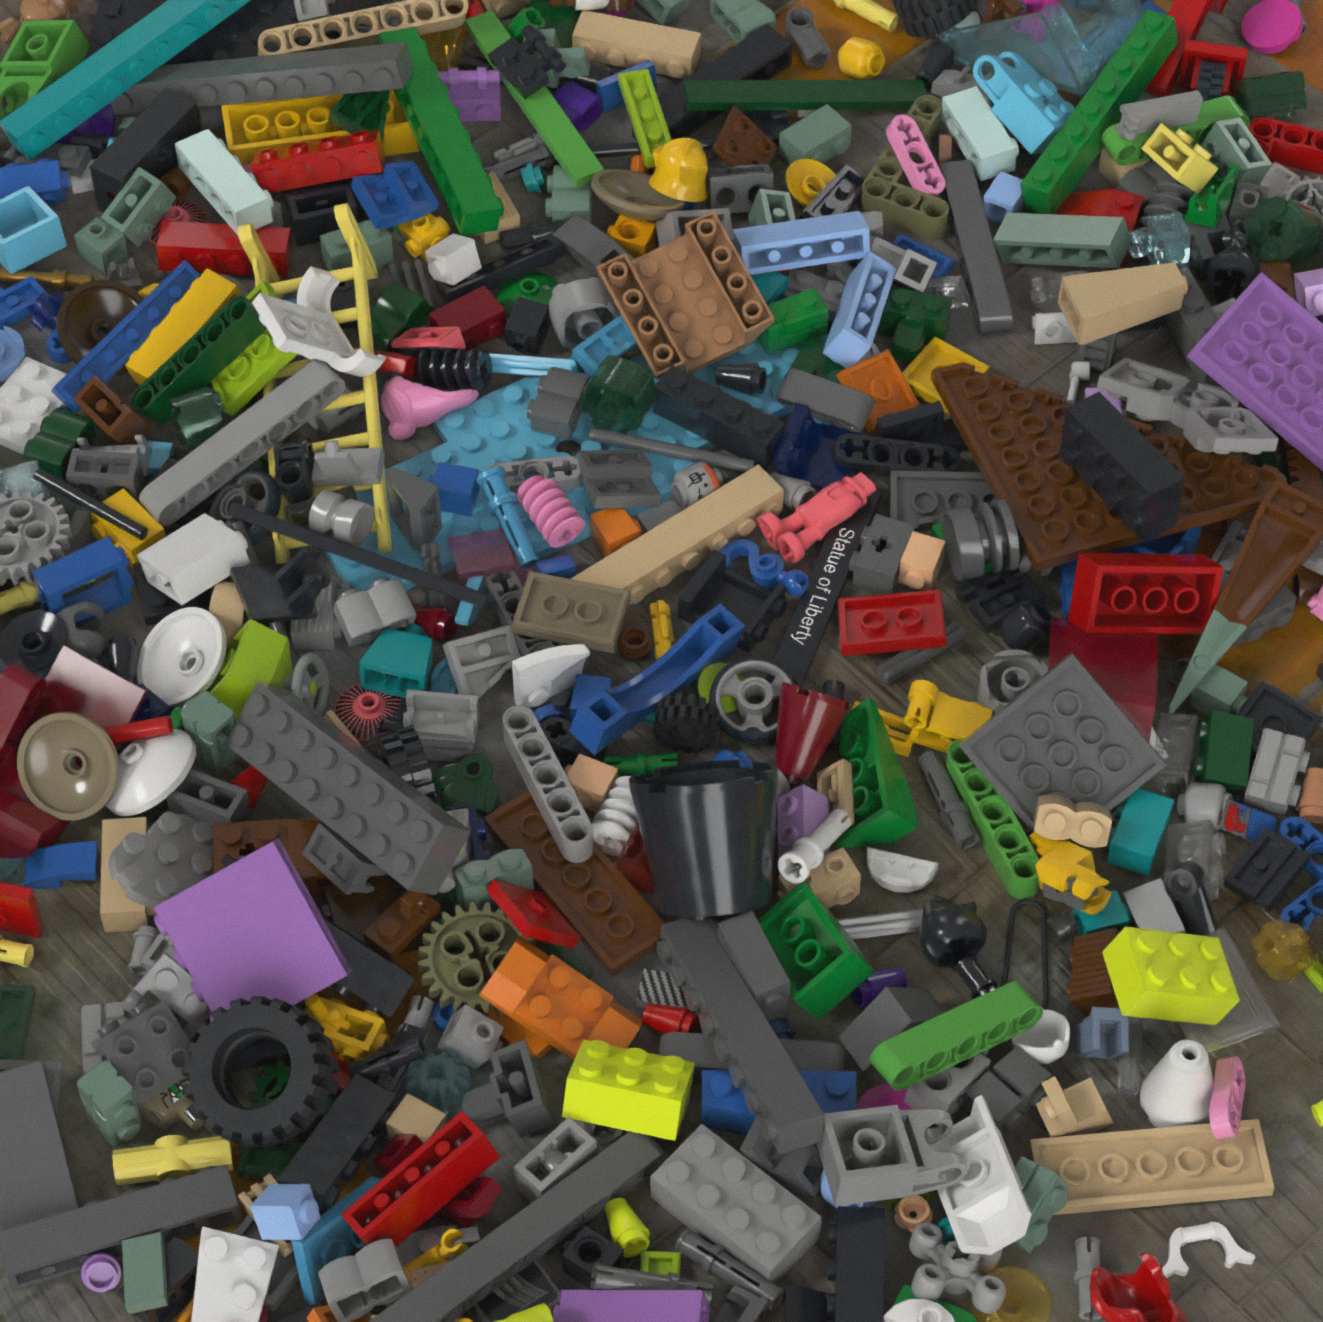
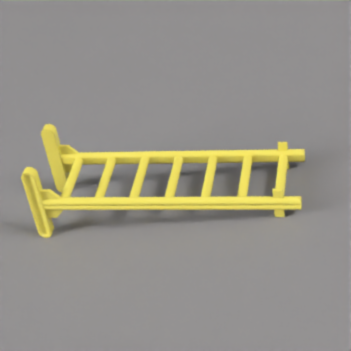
M349 204L335 205V218L351 251L353 266L328 272L334 275L339 280V283L354 280L356 307L333 311L332 314L338 324L357 320L360 348L354 349V351L357 352L358 349H363L367 353L374 355L367 280L378 278L377 266ZM253 224L238 226L240 242L253 266L255 287L262 281H265L272 285L279 299L284 298V294L297 292L303 277L281 281ZM304 359L289 362L263 387V397L277 388L276 379L294 375L313 360ZM376 371L363 377L364 390L341 394L334 402L320 411L324 412L365 403L367 432L325 441L338 440L339 449H353L369 445V448L381 447L383 450ZM325 441L312 443L314 453H316V450H325ZM272 448L268 451L269 475L275 479V459ZM384 465L381 484L314 486L313 496L309 501L315 500L324 490L342 495L373 488L375 518L370 533L377 532L378 550L381 554L392 552ZM282 492L277 518L287 521L286 506L292 504L286 501ZM272 532L276 564L287 563L291 560L290 549L309 546Z

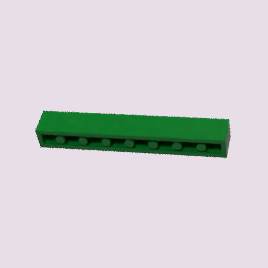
M1150 9L1146 10L1020 183L1024 209L1037 214L1057 213L1103 149L1104 145L1101 142L1103 132L1111 125L1120 123L1122 117L1120 106L1134 103L1139 99L1177 46L1178 40L1174 17Z
M416 27L380 32L378 45L403 42L407 44L414 72L403 89H393L461 236L498 230L500 216H503L504 213L503 202L500 197H496L489 174H485L482 167L480 154L478 151H474L469 131L467 128H463L458 108L453 106L450 101L448 87L445 83L441 82L437 64L435 61H431L428 55L426 41L420 38Z

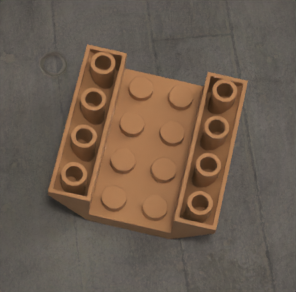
M714 210L686 223L684 236L632 261L629 260L626 253H623L596 266L599 276L656 379H661L672 365L682 371H687L691 374L696 373L745 349L775 322L774 316Z

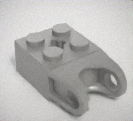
M898 1105L824 1114L823 1142L816 1144L834 1205L842 1206L911 1197L949 1187L961 1181L968 1172V1165L964 1157L950 1152H939L929 1146L951 1133L954 1123L950 1114L936 1109L899 1110ZM935 1123H943L938 1127L928 1128ZM956 1168V1169H955L954 1171H952V1172H949V1173H941V1172L944 1171V1170Z

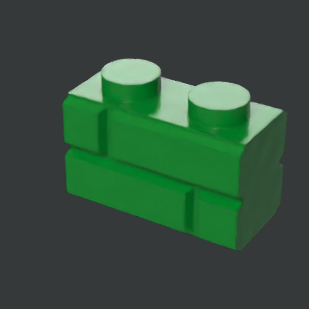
M815 288L767 304L775 318V322L761 333L757 339L765 352L771 354L805 342L810 333L816 334L818 337L827 334L829 316L827 305Z

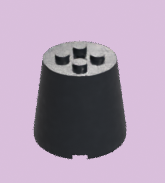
M739 760L705 761L653 769L654 777L646 778L645 773H638L629 778V788L659 908L663 914L689 917L690 920H704L711 918V916L719 915L738 916L771 902L778 789L777 764L756 760L752 762L753 767H740Z

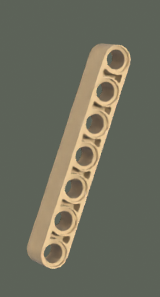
M406 0L268 29L259 36L258 56L377 45L380 32L416 27L419 36L457 28L465 22L468 0ZM455 5L460 8L461 12L451 14L446 10V7ZM424 11L431 18L429 20H420L416 14ZM396 18L401 24L397 27H392L386 23V20ZM359 24H365L371 30L367 33H361L355 27ZM334 30L341 36L338 39H329L325 36V33ZM298 37H306L310 40V43L306 46H300L294 40ZM268 43H274L280 49L276 52H268L264 49V46Z

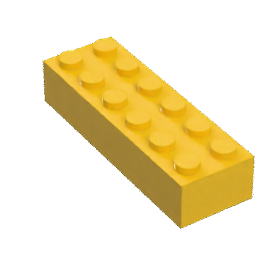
M390 90L383 138L385 156L419 152L417 140L393 90ZM345 94L221 105L228 152L232 156L236 155L241 164L244 165L252 163L255 154L263 149H281L298 142L312 143L330 136H337L339 138L351 135L328 120L329 112Z

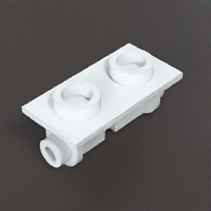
M1063 312L1038 313L1032 316V329H1035V345L1077 342Z

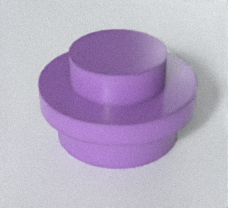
M95 1253L89 1256L82 1265V1280L89 1289L95 1292L109 1291L120 1281L121 1265L111 1254Z

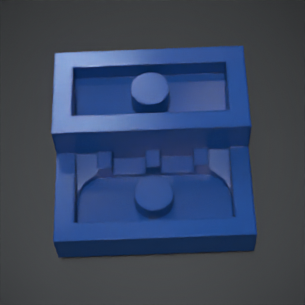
M414 161L385 164L382 174L354 176L351 183V188L375 229L410 222L438 209L439 206L438 200Z

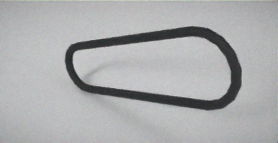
M1024 899L1016 902L1011 907L1001 986L1007 984L1016 910L1022 905L1035 906L1041 914L1043 1003L1041 1007L1046 1010L1049 1002L1046 911L1037 901Z

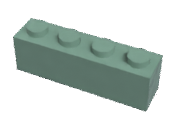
M1006 213L993 242L1003 263L1119 268L1132 242V238L1123 217Z

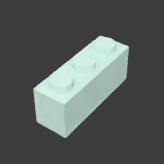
M975 86L942 97V121L966 159L971 161L973 170L980 181L996 177L1000 171L1004 173L1014 171L1019 148L1016 140L1010 138L1007 134L1005 125L991 111L992 105L988 97H983L978 87Z

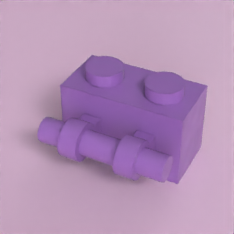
M477 67V70L459 71V68H449V71H438L441 82L445 83L448 87L452 105L458 108L461 122L501 121V82L499 70H487V67Z

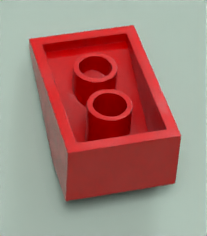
M1116 189L1069 194L1056 215L1123 217L1132 238V242L1120 265L1125 267L1135 238L1134 232L1139 225L1144 196Z

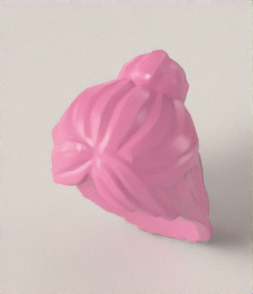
M394 376L385 382L381 396L382 411L390 422L388 426L389 435L394 440L408 439L413 436L416 428L428 426L448 412L469 405L477 399L479 394L477 390L472 389L451 392L441 391L423 386L420 383L410 382L400 376Z

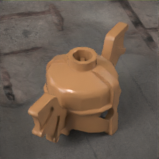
M23 0L20 8V22L69 20L70 13L79 12L78 5L80 0ZM9 17L0 23L1 40L6 44L14 40L21 27L13 17Z

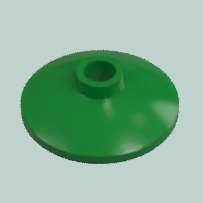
M528 271L521 278L509 279L502 283L498 290V302L505 308L506 315L510 317L518 297L548 305L552 298V290L559 284L552 277L544 273Z

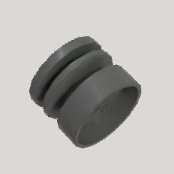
M1004 499L992 500L991 506L985 501L980 502L977 506V519H975L968 506L944 510L942 513L943 537L946 541L945 548L952 572L958 581L982 577L985 560L994 574L1000 573L1002 566L1008 571L1018 568L1020 560L1018 531L1009 506Z

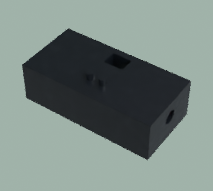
M165 88L89 166L99 211L103 213L106 211L138 167L160 179L162 175L178 164L174 143L201 132L196 101Z

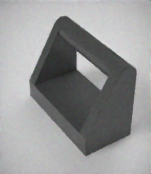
M389 468L386 471L391 518L411 546L421 551V546L426 543H432L442 529L439 488L435 484L400 469ZM403 502L405 503V505L408 507L409 510L403 508Z

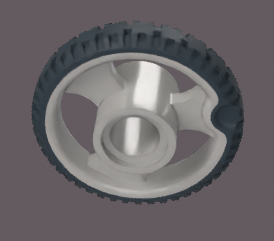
M760 656L741 658V660L738 659L731 662L730 665H726L715 677L709 694V702H713L715 708H718L720 711L719 728L727 736L743 743L763 744L776 740L777 723L766 727L763 721L768 719L772 713L773 700L780 697L782 682L799 686L794 675L779 662ZM749 671H762L775 676V679L771 684L761 677H750L741 682L737 675ZM732 696L737 699L738 713L745 720L743 725L738 726L727 717L722 707L721 697ZM751 696H759L763 701L759 704H751L747 699Z

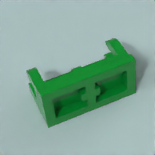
M1230 163L1226 172V178L1219 177L1216 171L1199 195L1197 193L1192 195L1189 200L1188 212L1184 218L1185 222L1211 228L1217 226L1233 201L1238 183L1239 165Z

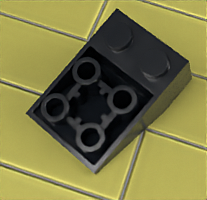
M347 179L281 191L297 246L320 242V235L340 229L335 218V205L348 203L357 223H359L357 206Z

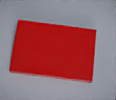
M941 589L838 599L842 656L947 647Z

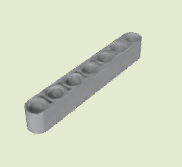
M317 359L311 361L148 484L140 493V503L161 526L171 525L272 449L275 442L284 440L334 402L343 393L345 382L326 362Z

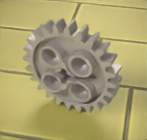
M14 490L11 498H7L4 493H0V586L7 579H11L15 586L21 577H24L28 583L31 582L33 571L54 562V559L65 557L63 549L71 548L69 539L73 537L70 528L72 526L63 505H57L54 497L46 500L44 492H41L34 498L31 490H28L24 496H19L18 491Z

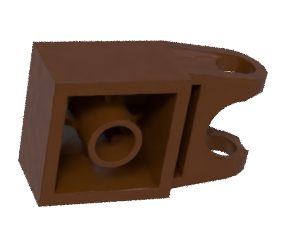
M285 818L213 824L214 873L225 868L221 863L224 855L229 854L239 860L241 855L247 856L279 838L296 870L299 871L301 879L304 880V884L311 896L326 893L325 887L335 885L331 880H322L321 878H326V876L302 854L318 823H324L321 820Z

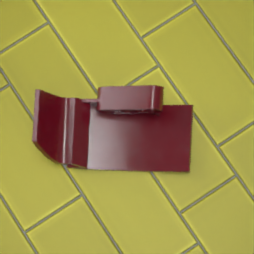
M63 645L45 679L16 663H11L4 669L0 676V858H26L33 856L37 846L41 848L54 846L71 822V820L57 819L37 808L23 790L18 776L17 754L21 740L27 730L39 719L58 712H74L84 715L95 721L102 728L132 723L148 691ZM120 743L114 744L115 749H117ZM77 756L76 762L78 766L82 767L83 762L81 758Z

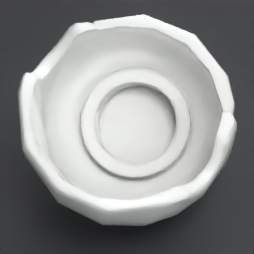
M1043 1009V1015L1034 1027L1012 1038L1013 1049L1018 1045L1037 1063L1051 1064L1061 1058L1068 1049L1070 1024L1064 1015L1054 1010Z

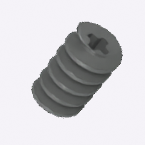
M1171 181L1155 183L1153 187L1154 193L1148 199L1150 205L1144 208L1143 213L1145 216L1140 218V228L1134 232L1135 239L1138 241L1155 236L1170 235L1168 234L1169 231L1179 232L1180 227L1173 220H1184L1185 216L1178 209H1188L1189 203L1183 200V197L1191 198L1194 192L1183 185ZM1170 235L1173 242H1175V238Z

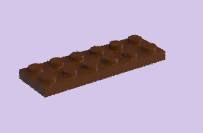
M529 790L484 817V826L504 850L523 849L532 864L535 887L544 893L611 977L657 949V942L661 941V925L665 924L594 840L593 854L588 860L580 863L566 860L562 856ZM559 810L557 812H566L567 810ZM574 838L571 840L578 841L581 840V838Z

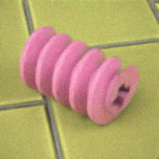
M536 475L528 478L519 487L516 493L517 501L523 506L524 511L536 525L537 530L542 534L549 547L561 548L583 531L585 521L578 516V511L572 507L571 501L565 497L564 491L559 488V484L555 479H545L544 476Z

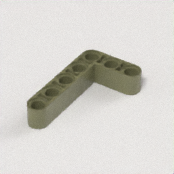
M923 95L915 100L907 116L916 122L928 147H930L941 128L942 101L933 95ZM889 142L863 182L861 212L880 211L882 212L883 224L927 240L942 239L947 233L949 205L938 197L906 186L909 180ZM909 152L911 160L919 164L922 158L915 152Z

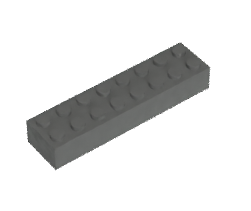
M258 681L225 742L228 747L407 890L437 895L471 830L286 688Z

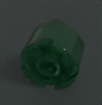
M1274 196L1265 199L1254 208L1250 216L1245 220L1244 230L1248 236L1250 248L1261 259L1274 262L1290 261V264H1300L1313 256L1318 249L1322 221L1318 212L1310 204L1299 200Z
M608 355L597 366L580 395L582 412L584 415L586 411L593 418L591 423L596 428L624 434L634 429L635 431L638 430L656 398L653 371L647 366L638 365L635 362L619 358L615 355Z
M203 386L168 398V404L176 407L170 410V414L181 445L187 444L189 451L195 450L229 424H225V421L222 420L220 412L225 410L219 392H215L213 388L209 389L208 386Z

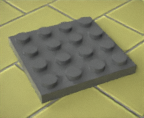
M1073 652L959 743V747L1032 832H1035L1033 821L1039 796L1048 794L1059 795L1071 800L1074 804L1093 802L1111 810L1167 766L1164 759ZM1071 838L1065 839L1069 842L1073 841Z

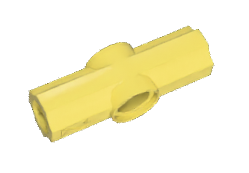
M168 1135L157 1139L154 1145L113 1150L112 1155L116 1186L149 1181L161 1183L163 1180L171 1177L182 1178L196 1174L199 1170L208 1166L220 1167L227 1164L228 1170H233L231 1142L222 1139L221 1136L188 1140V1138L181 1135Z

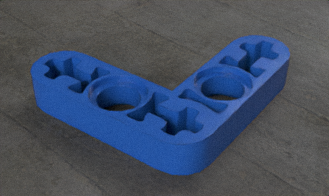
M1289 817L1280 824L1278 834L1296 844L1298 849L1303 851L1305 846V851H1308L1311 855L1323 853V835L1309 822L1300 817ZM1290 832L1294 835L1298 832L1301 834V838L1298 836L1290 838L1288 833ZM1312 858L1304 870L1318 882L1285 907L1280 916L1278 924L1279 933L1288 941L1302 942L1323 926V909L1315 907L1312 903L1313 898L1323 897V865L1316 864ZM1304 912L1307 914L1303 920L1302 927L1298 924L1294 926L1289 924L1290 920L1293 922L1300 920Z

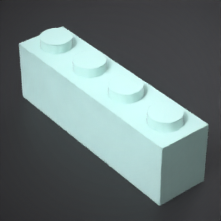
M206 129L174 143L179 168L237 235L238 226L252 223L256 230L273 222L271 208L274 207V203L270 193L258 186L254 175L251 172L247 173L243 169L239 158L236 155L232 156L228 152L221 138L217 139L209 129Z

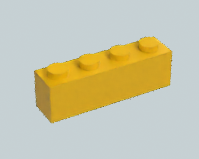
M208 268L200 277L196 278L186 294L172 306L169 314L158 326L153 328L147 340L138 350L131 354L129 361L125 364L134 382L141 385L230 300L241 295L237 285Z

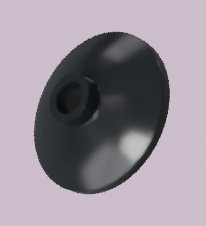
M47 611L24 613L13 619L0 635V657L6 666L16 663L31 672L43 670L55 662L63 645L66 646V627L62 620L53 613Z

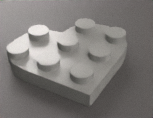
M164 812L150 827L146 835L134 832L129 833L112 851L108 863L110 877L112 880L116 877L120 886L127 891L124 895L125 897L140 905L154 908L214 874L213 828L210 824L198 821L185 814Z

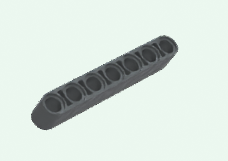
M970 160L938 163L937 165L946 182L945 188L941 192V197L949 205L948 224L977 332L981 334L1012 330L1013 317L1011 305L972 163Z

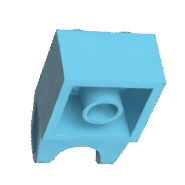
M1002 52L998 57L991 54L983 55L974 63V78L994 103L991 111L1031 155L1044 152L1075 107L1071 103L1064 101L1057 93L1056 86L1050 80L1043 78L1016 52ZM1007 57L1011 58L1015 63V68L1010 67L1003 61ZM986 61H989L994 68V76L991 79L985 78L982 74V65Z

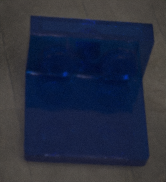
M796 402L773 458L777 473L809 481L812 487L823 489L836 481L842 482V478L845 476L850 477L852 469L844 468L834 463L830 453L831 446L843 434H863L816 423L812 417L809 405ZM846 444L840 449L846 452L847 457H850L853 453Z

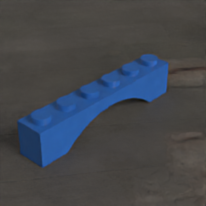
M720 603L699 618L663 656L646 670L619 686L602 689L578 707L569 732L590 752L596 755L655 711L661 699L665 700L666 696L670 694L675 696L676 693H679L698 679L702 670L710 664L718 663L734 652L745 625Z

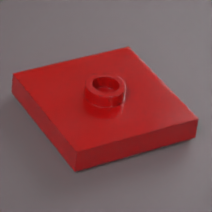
M493 880L487 888L488 894L524 937L567 948H574L581 939L544 893Z
M0 882V931L39 939L44 927L32 888Z

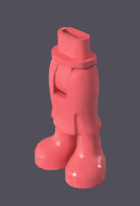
M862 472L852 478L845 476L842 478V482L836 481L831 483L808 502L795 507V512L790 516L779 519L775 514L765 512L757 517V524L768 544L775 551L779 549L781 556L786 562L795 564L804 557L805 551L817 540H822L830 529L850 518L859 508L867 503L866 497L874 493L876 487ZM802 527L804 528V530H802V531H800L799 533L795 534V533H796L797 531H799Z

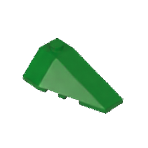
M869 697L850 710L842 723L839 754L844 757L843 759L852 764V795L855 824L850 826L835 840L836 846L839 848L893 844L918 827L912 793L876 703Z

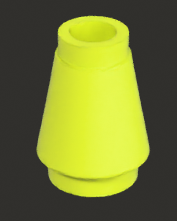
M615 1198L605 1205L604 1210L612 1242L624 1249L625 1258L640 1255L641 1251H646L649 1247V1230L624 1198Z

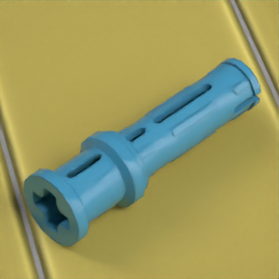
M493 467L477 476V484L483 486L489 500L487 506L492 513L497 514L520 569L530 568L535 562L540 561V557L537 555L516 508L517 495L515 492H511L504 477L506 474L504 467Z

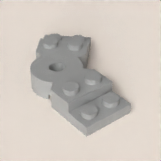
M1129 358L1122 359L1099 375L1097 388L1108 391V395L1114 398H1128L1126 411L1135 413L1136 417L1145 421H1170L1184 429L1183 436L1198 451H1213L1219 454H1229L1230 451L1236 453L1246 452L1249 454H1261L1262 451H1276L1278 438L1250 410L1238 407L1239 400L1223 388L1198 383L1197 389H1191L1189 387L1190 380L1187 377Z

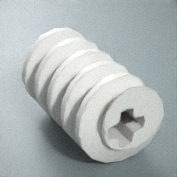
M622 776L615 780L612 789L606 796V800L600 806V811L595 815L594 822L591 823L594 842L604 853L612 856H624V847H630L633 843L632 836H636L640 831L629 788V778L632 776Z

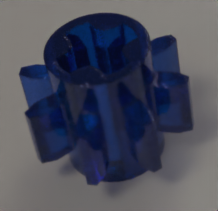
M43 291L27 309L33 314L29 322L40 332L46 326L51 331H54L57 327L58 311L64 298L56 291L51 296Z

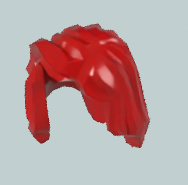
M1148 1252L1140 1253V1258L1144 1263L1134 1273L1113 1274L1103 1266H1098L1092 1271L1089 1285L1090 1302L1096 1312L1106 1322H1188L1185 1312L1170 1298V1282L1163 1273L1162 1265L1159 1264L1153 1254Z

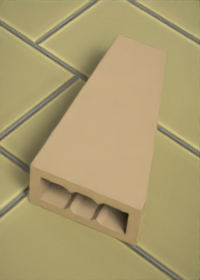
M1175 262L1062 276L1058 304L1078 344L1084 345L1181 309L1183 297L1188 291V283L1185 275H1181Z

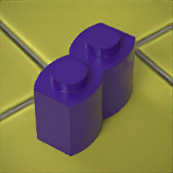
M574 81L560 86L553 95L579 134L582 130L589 128L602 114V97Z

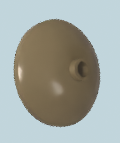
M606 169L596 172L591 182V187L596 196L611 210L636 220H659L671 211H682L686 201L673 199L656 191L650 186L648 181L652 175L625 169Z
M74 712L50 714L36 721L21 740L17 754L18 776L23 790L37 808L57 819L80 820L99 812L113 797L119 780L118 755L108 734L92 719ZM77 756L80 757L83 762L82 767L78 766L76 762Z

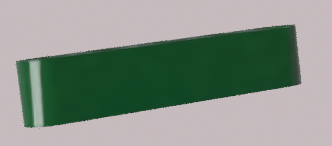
M242 295L230 300L135 390L131 398L132 408L160 425L165 424L267 329L259 320L260 315L255 309L253 301Z

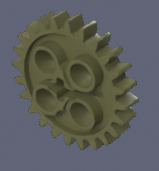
M470 902L469 912H464L459 905H456L454 917H451L446 912H442L443 925L432 921L430 925L432 934L424 933L423 944L425 946L419 947L418 957L423 960L418 961V972L425 973L422 975V986L431 985L429 988L430 998L441 995L440 1008H444L452 1003L453 1014L466 1004L476 1011H481V1014L488 1017L489 1010L494 1009L500 1017L503 1016L501 1010L479 996L486 983L478 959H473V947L465 934L470 933L472 935L477 956L480 962H485V975L488 980L518 936H521L534 946L536 945V939L524 937L510 919L504 917V912L501 908L496 913L491 912L489 902L485 903L482 911H477L474 902ZM491 934L496 936L498 940L485 942L481 937ZM455 946L461 948L463 952L452 955L446 952V949ZM469 978L475 980L477 984L473 987H465L459 982Z

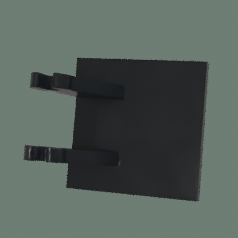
M316 546L312 547L309 554L306 547H302L287 563L231 567V577L249 619L258 623L317 618L318 611L314 602L321 590L330 584L331 579L328 572L325 571L320 580L317 572H315L305 583L302 581L311 563L315 562L320 556Z

